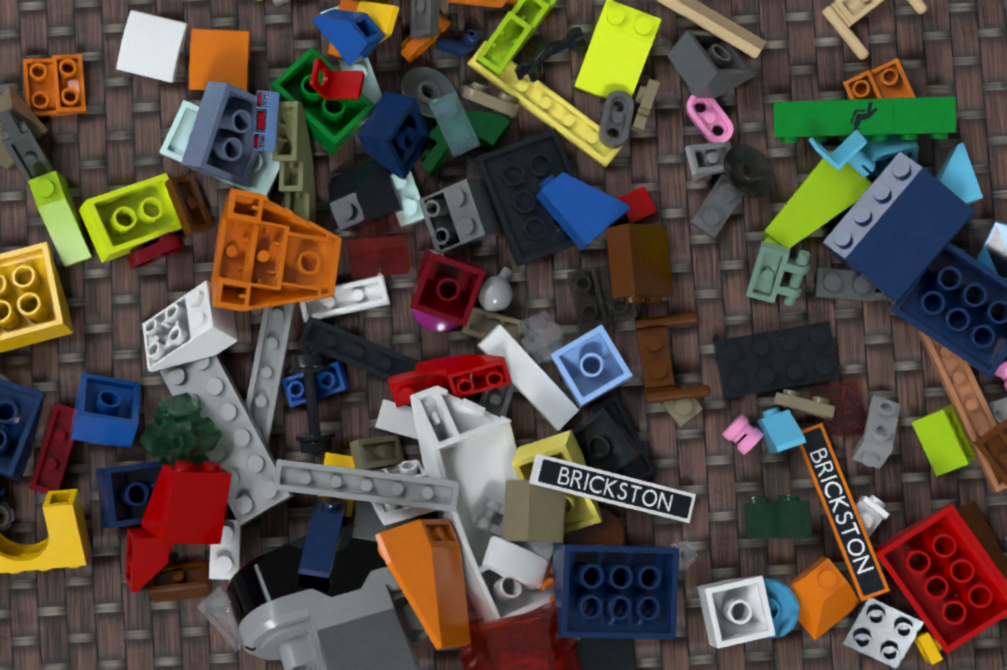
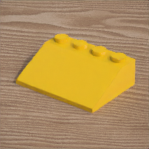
M43 242L0 254V353L74 333L69 307L49 243Z

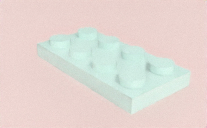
M183 100L159 153L177 162H182L199 106ZM259 150L247 187L224 180L221 181L241 190L260 193L269 198L279 176L280 162L272 161L273 152Z

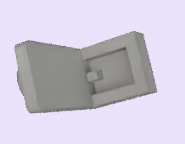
M876 395L871 398L864 435L853 451L852 460L861 462L869 467L878 469L882 467L893 450L900 412L899 403Z

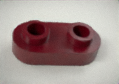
M168 232L157 238L158 242L147 247L146 244H142L130 250L131 255L127 257L131 269L144 267L183 249L186 245L181 235H174L173 232Z

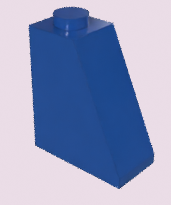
M564 172L556 178L553 174L547 177L539 185L541 190L536 196L580 250L585 248L603 233L606 228H609L631 209L626 203Z

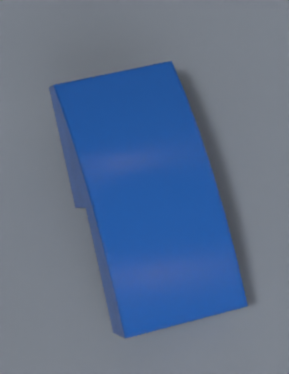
M342 361L328 364L329 370L315 372L318 399L351 389ZM298 373L282 379L289 406L295 407L305 404L304 373Z

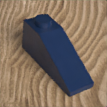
M318 496L299 565V574L323 578L330 577L336 553L338 552L337 546L341 528L345 525L348 501L339 500L336 497Z

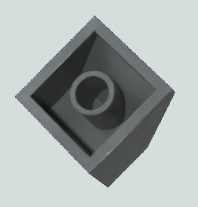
M687 30L667 55L673 63L675 71L682 76L688 85L689 91L696 98H717L748 81L755 75L736 47L709 31Z

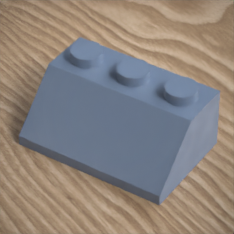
M208 81L181 165L204 175L247 187L259 151L252 149L256 96L226 82Z

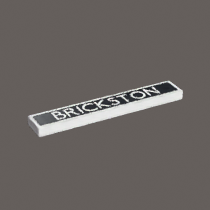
M537 453L529 480L530 484L686 523L690 522L696 494Z

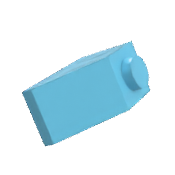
M964 142L957 144L950 150L936 179L969 205L982 199L983 196Z
M779 406L762 412L764 418L757 420L760 431L764 434L763 439L768 453H777L806 443L805 437L789 409L781 411Z

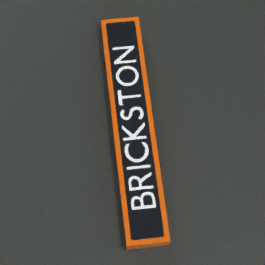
M823 423L801 430L806 443L798 446L860 601L862 602L889 592V587Z

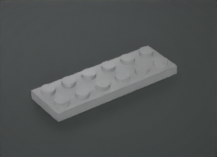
M219 354L160 371L205 460L222 464L221 467L232 474L227 502L240 526L248 524L294 496L292 492L273 490L276 461Z

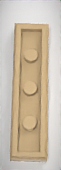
M657 0L659 3L753 58L758 57L767 42L697 0Z

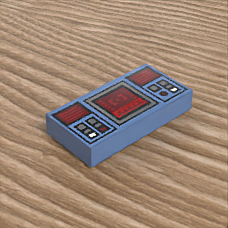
M257 90L253 150L275 151L279 92Z

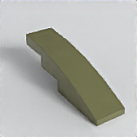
M279 102L276 148L272 155V161L280 162L279 192H286V208L307 221L316 222L313 158L302 102Z

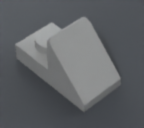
M730 141L725 143L688 145L685 147L693 181L711 174L730 172V168L724 162L727 151L732 149Z

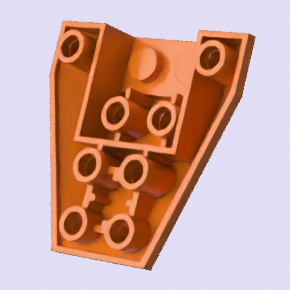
M418 519L376 534L375 537L378 542L380 556L385 560L386 565L435 648L440 650L470 644L461 546L450 520Z

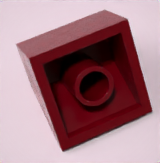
M426 247L416 274L410 308L466 327L486 271L480 265Z

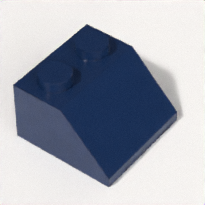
M385 91L357 135L367 155L398 178L405 180L429 142L428 135L430 131L415 97Z

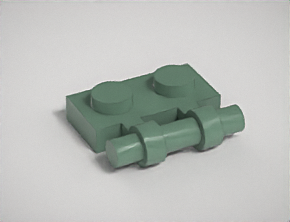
M761 241L746 290V296L775 303L777 294L785 295L784 304L794 306L796 298L800 297L803 286L801 283L803 277L810 268V263L808 262L811 255L810 252L800 250L797 259L793 260L789 259V247ZM784 271L792 273L788 282L781 281Z

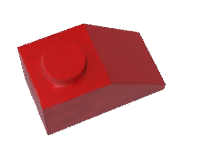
M141 524L127 526L125 580L131 593L138 592L168 564L169 551H173L174 544L162 543L144 529Z

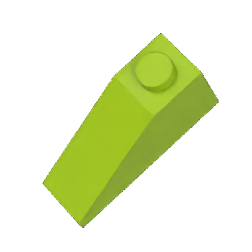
M53 171L28 180L39 213L64 267L93 258L65 176L57 171Z

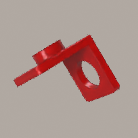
M315 58L310 86L323 99L358 100L361 96L365 73L363 71H332L321 58ZM320 70L323 73L322 85H320L318 78Z

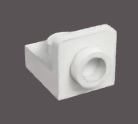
M873 495L870 498L860 496L855 502L868 537H870L883 519H887L890 514L884 510L886 505Z

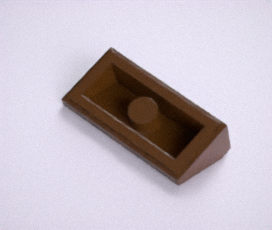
M201 560L165 565L149 581V595L152 601L160 603L211 596L212 587L211 579H209V561Z

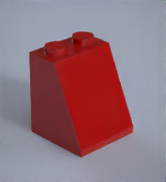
M176 460L175 464H163L144 513L141 526L164 544H221L232 474L221 467L222 464L213 461H204L203 465H194V463L185 460Z

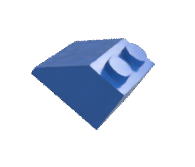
M81 372L72 417L71 439L131 449L139 423L140 383Z

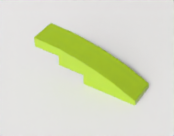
M519 0L514 8L508 11L477 55L476 60L500 76L558 0Z

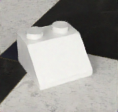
M762 575L723 580L697 586L709 645L715 648H722L775 636Z

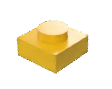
M920 630L914 642L925 662L933 665L943 660L939 653L942 647L935 637L924 630Z

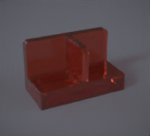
M405 235L346 241L353 279L370 278L380 275H400L410 272L407 238Z

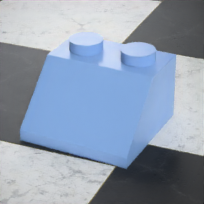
M602 324L551 354L560 375L579 408L601 397L633 376Z

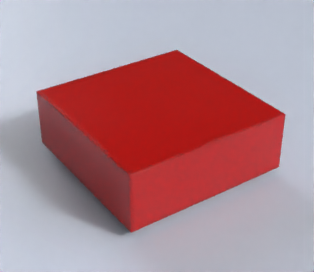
M644 186L618 198V200L626 203L631 208L624 214L629 223L635 224L657 212Z

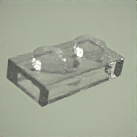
M219 586L197 608L232 648L238 651L243 646L238 628L241 621L247 615L229 594Z

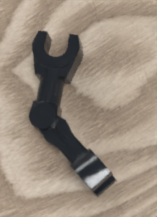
M581 27L570 29L565 39L539 43L531 59H525L516 67L515 72L518 80H522L528 74L531 82L537 81L540 77L541 64L544 59L547 60L551 55L564 49L570 48L574 52H582L587 49L584 39L575 41L577 38L584 37Z

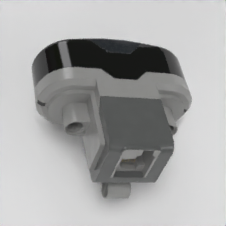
M354 524L343 525L341 528L335 560L329 578L298 573L306 535L252 559L233 575L227 586V597L244 650L248 654L259 658L281 660L284 670H420V665L411 643L426 638L428 634L386 565L385 560L380 556L378 542L352 538L353 528L357 526Z

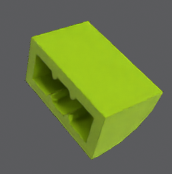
M952 404L911 422L936 477L966 466L977 458Z

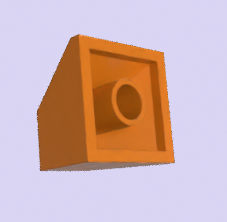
M820 557L788 583L797 594L801 605L798 621L813 640L818 639L860 604L848 581L827 557Z

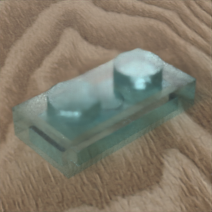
M456 91L429 102L431 111L453 158L480 146Z

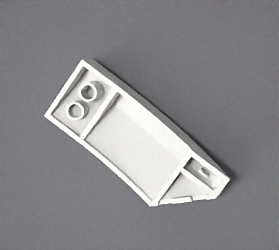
M438 385L412 394L410 396L422 462L428 478L460 482L456 512L438 510L437 514L439 519L450 520L461 546L465 588L484 631L487 632L550 603V598L554 595V589L551 586H548L543 591L531 589L513 577H502L482 565L490 538L495 535L476 527L474 523L477 517L482 516L485 509L483 505L487 498L505 506L506 481L519 480L511 464L517 451L510 424L512 420L504 416L498 417L485 411V407L468 399H459ZM496 513L491 523L499 526L503 516ZM553 555L551 560L548 561L543 581L553 578L547 571L553 565Z

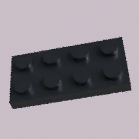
M829 321L713 341L723 399L840 379Z

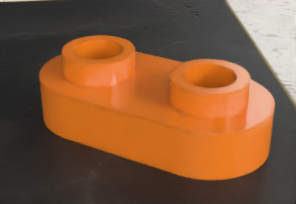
M439 14V35L421 40L410 38L409 35L401 44L403 48L401 55L409 63L413 62L443 35L451 22L443 14Z

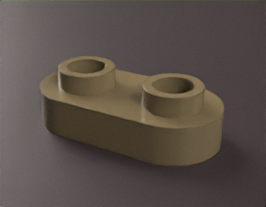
M474 81L471 86L465 85L462 97L516 117L520 106L515 103L516 97L500 92L499 96L488 92V86Z

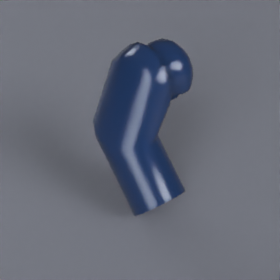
M470 29L457 40L441 35L437 49L458 57L465 56L476 50L479 46V33Z

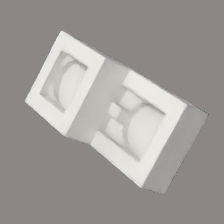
M494 536L490 538L482 565L502 577H513L531 589H540L548 561L523 547Z

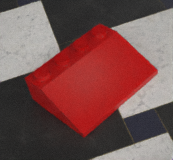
M952 503L899 531L875 547L876 556L946 654L1007 616V580Z

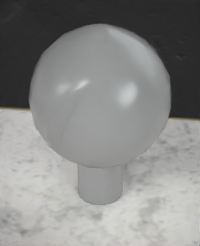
M503 267L498 276L489 277L481 284L478 300L485 310L498 312L504 310L510 304L513 297L512 287L508 282L513 274L511 269Z

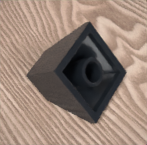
M374 159L331 178L330 206L339 231L354 232L404 210L390 171Z

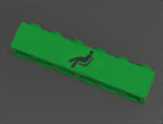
M956 97L774 102V137H780V143H798V137H813L817 142H828V136H840V142H844L855 130H859L862 135H870V141L888 140V134H900V140H918V134L930 133V139H948V133H956Z

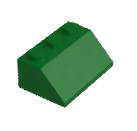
M311 47L271 84L270 91L279 92V102H302L309 135L330 155L334 156L354 137L373 111L375 105L363 93H361L358 100L323 99L310 86L315 58H321L332 71L338 70L317 50ZM322 70L319 71L318 76L320 85L323 82Z

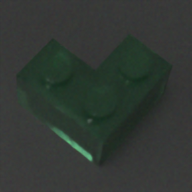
M801 494L777 495L778 501H766V496L748 497V503H740L743 539L812 537L810 500H801Z

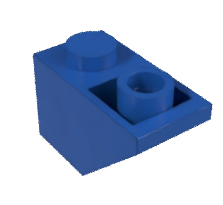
M332 9L315 16L312 20L349 65L367 58L385 37L384 33L369 15L363 12Z

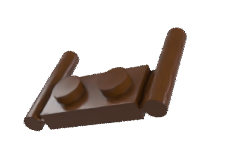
M696 312L634 319L647 404L707 397L711 394V388L708 385L675 388L665 327L696 324L699 321V315Z

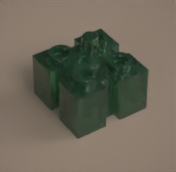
M188 392L160 399L152 415L153 423L146 426L139 440L152 457H160L161 468L163 464H175L176 460H185L194 463V465H203L204 461L209 460L205 452L214 450L223 434L209 417L202 418L199 413L202 408Z

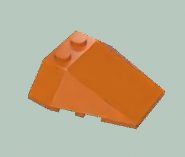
M231 188L218 227L211 274L212 306L243 312L333 297L342 238L311 221L299 217L293 211L286 207H281L260 193Z

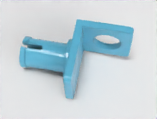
M855 130L832 153H829L813 137L809 139L813 148L838 171L848 163L861 177H866L869 173L863 165L871 172L875 168V162L870 160L860 150L867 144V141L859 130Z

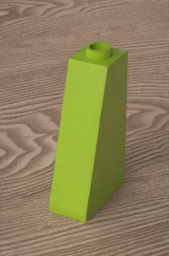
M822 158L760 236L765 239V242L792 248L854 205L872 185V182L866 177H861L848 163L838 171L827 160Z

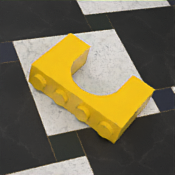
M78 489L48 491L42 506L49 535L45 540L35 544H18L5 538L0 533V573L17 574L22 571H47L53 568H78L87 565L91 545Z

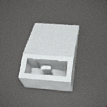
M207 280L142 324L147 367L150 372L217 355L238 341L233 310L212 306L211 283Z

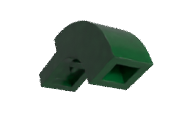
M467 111L445 119L428 135L429 141L435 146L434 148L429 146L420 159L423 162L421 164L422 171L432 178L447 155L455 147L463 143H481L494 150L510 128V121L497 114L485 111Z

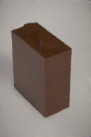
M626 223L606 228L612 298L625 299V304L642 303L643 299L645 304L662 303V297L673 296L667 226Z

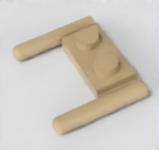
M836 0L825 8L822 14L856 56L863 60L868 57L869 51L849 27L885 0ZM907 0L918 14L926 12L927 5L923 0Z

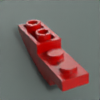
M460 355L416 363V370L388 377V385L396 407L411 404L410 396L412 394L437 385L448 390V393H453V396L460 398L512 384L505 358L494 355Z

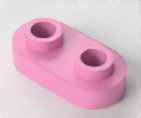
M692 94L686 104V113L703 137L709 143H725L729 141L734 130L733 124L714 98H696ZM695 105H704L705 111L703 113L697 112ZM714 127H720L723 131V134L720 136H716L713 133L712 129Z

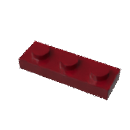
M54 403L29 489L46 494L48 491L62 490L77 441L71 439L74 408Z

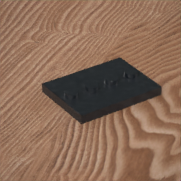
M556 129L475 157V164L517 268L577 246L536 198L541 190L539 185L551 174L556 178L564 172L576 178Z

